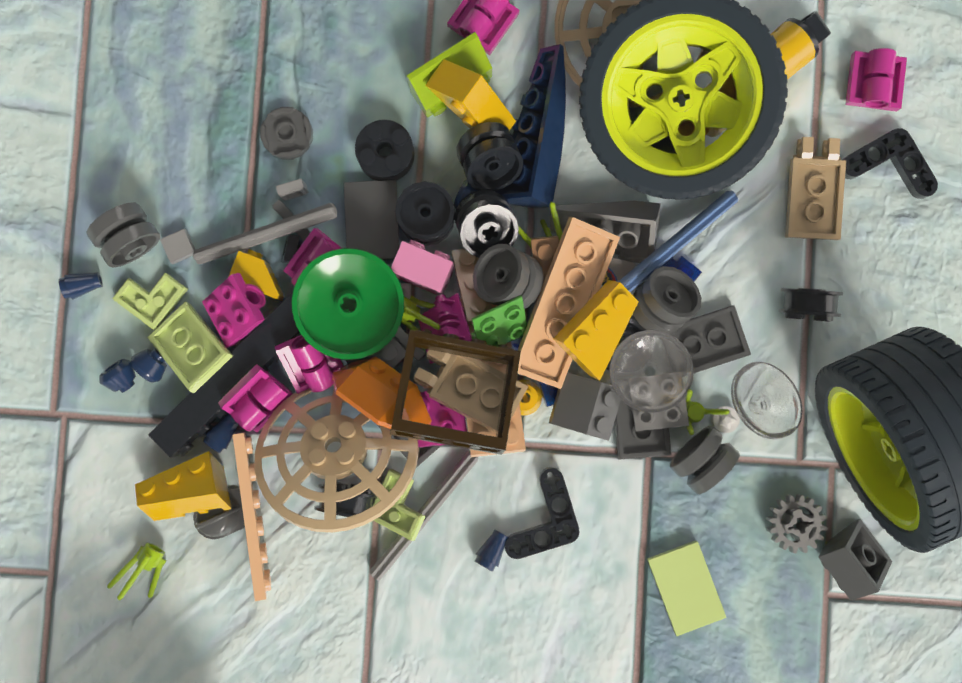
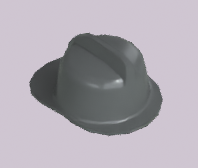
M228 489L232 509H210L208 513L200 514L198 511L194 512V525L202 536L215 540L245 527L240 489Z

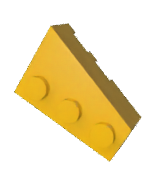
M210 451L135 484L137 506L154 521L184 517L185 513L198 511L200 514L208 513L210 509H232L224 467Z

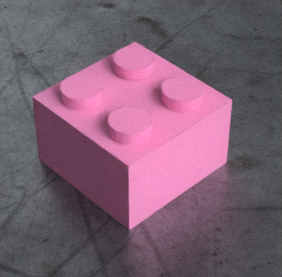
M410 240L409 243L402 241L391 269L399 280L435 295H441L445 293L454 271V264L450 260L449 255L435 250L434 254L430 253L425 249V245Z

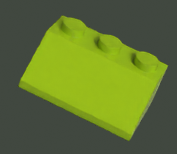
M475 32L407 75L410 93L427 118L431 115L434 117L438 116L447 109L446 105L425 86L443 59L483 76L487 83L490 82L492 66Z

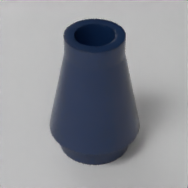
M99 272L65 274L63 278L58 280L60 291L65 299L71 298L74 300L97 288L103 287Z
M227 413L222 420L205 433L206 437L203 442L218 453H221L223 449L227 450L239 424Z
M494 529L492 535L475 553L477 557L474 562L493 572L496 566L499 567L508 537Z

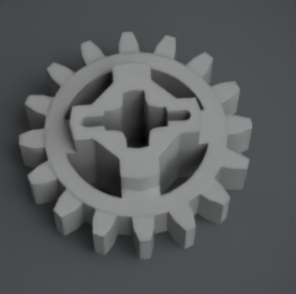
M787 494L786 502L777 499L778 507L769 508L774 513L773 517H766V520L772 522V526L766 528L767 531L775 533L771 540L775 543L780 542L779 547L784 550L789 547V551L795 554L798 548L801 552L807 553L808 545L816 549L815 540L823 541L824 537L820 535V532L828 529V527L821 524L822 521L827 519V516L819 514L822 507L817 504L813 505V499L809 497L804 499V496L797 494L795 499L792 495ZM799 506L806 508L810 514H803ZM783 533H790L794 541L788 540Z

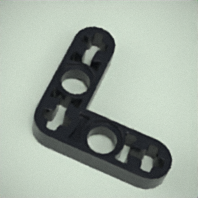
M897 128L842 159L846 160L845 179H854L890 159L913 197L924 199L933 195L938 189L936 177L911 135L903 128ZM898 137L901 139L899 144L889 149L886 144ZM871 147L877 148L880 151V159L878 161H874L869 157L868 151ZM906 157L914 159L916 167L913 171L905 167L904 160ZM861 159L863 164L857 166L854 170H848L847 166ZM921 172V175L914 179L912 178V175ZM926 182L927 187L924 190H920L919 186Z
M547 467L543 469L539 476L551 522L509 535L505 543V551L509 557L521 559L570 544L579 537V526L562 473L557 468ZM552 472L554 476L559 477L555 481L557 490L563 488V492H556L548 497L547 492L553 491L551 485L544 483V480L548 478L547 473ZM559 497L564 498L567 502L566 509L562 512H556L552 509L553 500ZM564 524L574 527L570 537H566L562 533L557 535L559 541L554 542V535L550 530L551 527H555L556 532L562 531ZM539 531L547 532L549 534L548 543L545 545L536 544L534 541L535 534ZM530 534V542L533 549L529 550L528 544L521 546L519 553H516L514 549H509L513 545L512 540L517 539L519 543L527 541L525 535Z

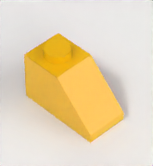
M248 249L247 254L238 251L229 276L240 273L245 284L255 285L264 295L283 301L284 295L270 264L262 260L263 254Z

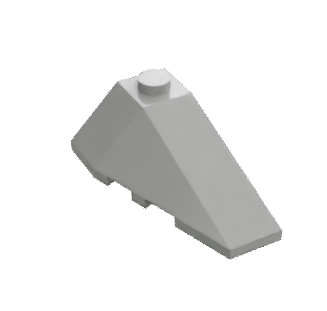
M633 200L555 205L562 233L568 218L574 217L619 236L620 239L614 254L619 255L618 258L621 260L641 263L655 251L661 203ZM550 209V231L556 233Z

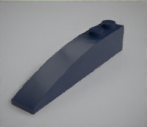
M561 44L540 48L529 78V82H531L530 89L522 96L520 105L523 107L518 119H515L516 122L511 128L514 130L512 137L523 158V169L519 177L510 185L495 192L503 195L507 202L512 205L528 208L550 207V202L554 200L562 156L566 110L564 46Z

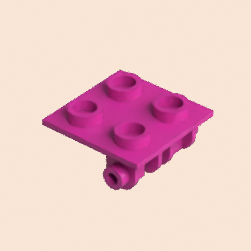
M456 293L450 298H446L444 294L436 296L434 307L422 315L439 324L440 329L437 330L418 320L421 331L428 329L432 331V334L443 336V334H454L459 336L460 340L470 341L472 338L459 294Z

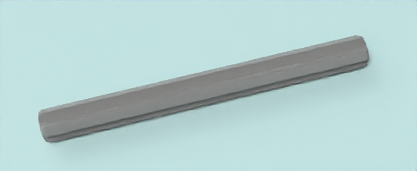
M328 203L194 250L193 258L197 264H203L335 219L337 217V209L333 203Z
M470 451L464 454L419 509L418 512L425 515L419 532L477 463L478 457H470ZM398 535L370 569V575L378 581L381 580L412 541Z

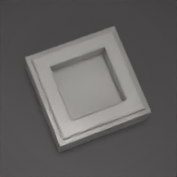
M302 179L276 186L278 195L285 201L309 193L307 185Z
M186 229L160 239L171 264L187 259L195 253V247Z

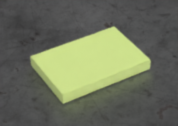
M186 301L147 337L185 387L192 393H195L233 357L192 305Z
M695 540L647 558L676 636L727 618L698 541Z

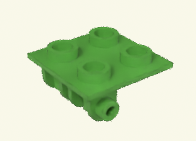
M520 295L472 318L474 332L470 334L471 338L484 340L487 342V345L498 346L523 336L527 323L522 296Z

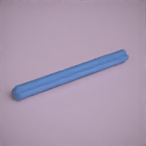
M731 190L722 194L618 282H621L629 292L634 290L655 269L660 268L738 202L735 192Z

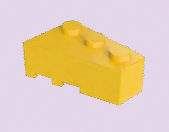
M443 59L425 85L469 128L485 122H497L510 130L516 122L482 75Z
M608 280L560 330L553 340L589 376L600 381L639 301L621 282Z

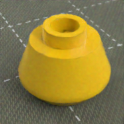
M518 380L528 386L522 397L523 402L520 401L521 415H530L537 411L541 405V390L537 384L530 380Z

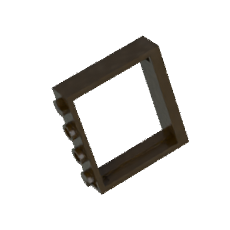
M424 329V331L410 330L390 435L502 455L506 451L521 351L509 348L506 344L498 346L487 345L486 341L480 339L460 340V337L454 334L435 335L428 329ZM415 347L507 365L496 437L402 420Z

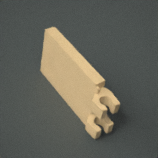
M802 137L797 140L796 155H793V158L790 159L785 238L841 240L846 160H841L839 157L840 139L829 138L824 140L822 146L823 157L813 156L814 137Z
M429 350L427 352V359L437 365H441V368L435 376L419 367L413 381L427 388V393L431 399L496 433L505 374L475 358ZM516 381L511 418L528 388L527 385Z

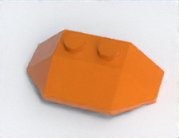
M375 356L351 362L333 372L332 379L336 395L377 425L391 429L401 374ZM409 380L402 420L430 425L432 420L418 386Z

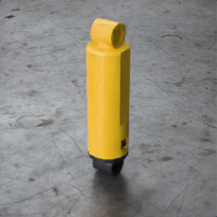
M817 10L802 20L795 18L787 19L770 34L774 36L777 42L776 46L781 50L782 61L785 62L787 80L819 54L818 44L831 34V31ZM730 74L719 91L736 100L735 84ZM683 121L678 127L679 133L683 136H689L695 130V126L691 121ZM706 127L705 135L716 137L726 129Z

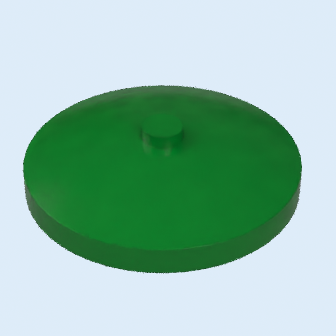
M343 248L320 255L302 271L293 290L292 312L301 335L316 350L334 358L359 359L376 353L394 337L403 318L404 296L397 276L382 259L364 250Z

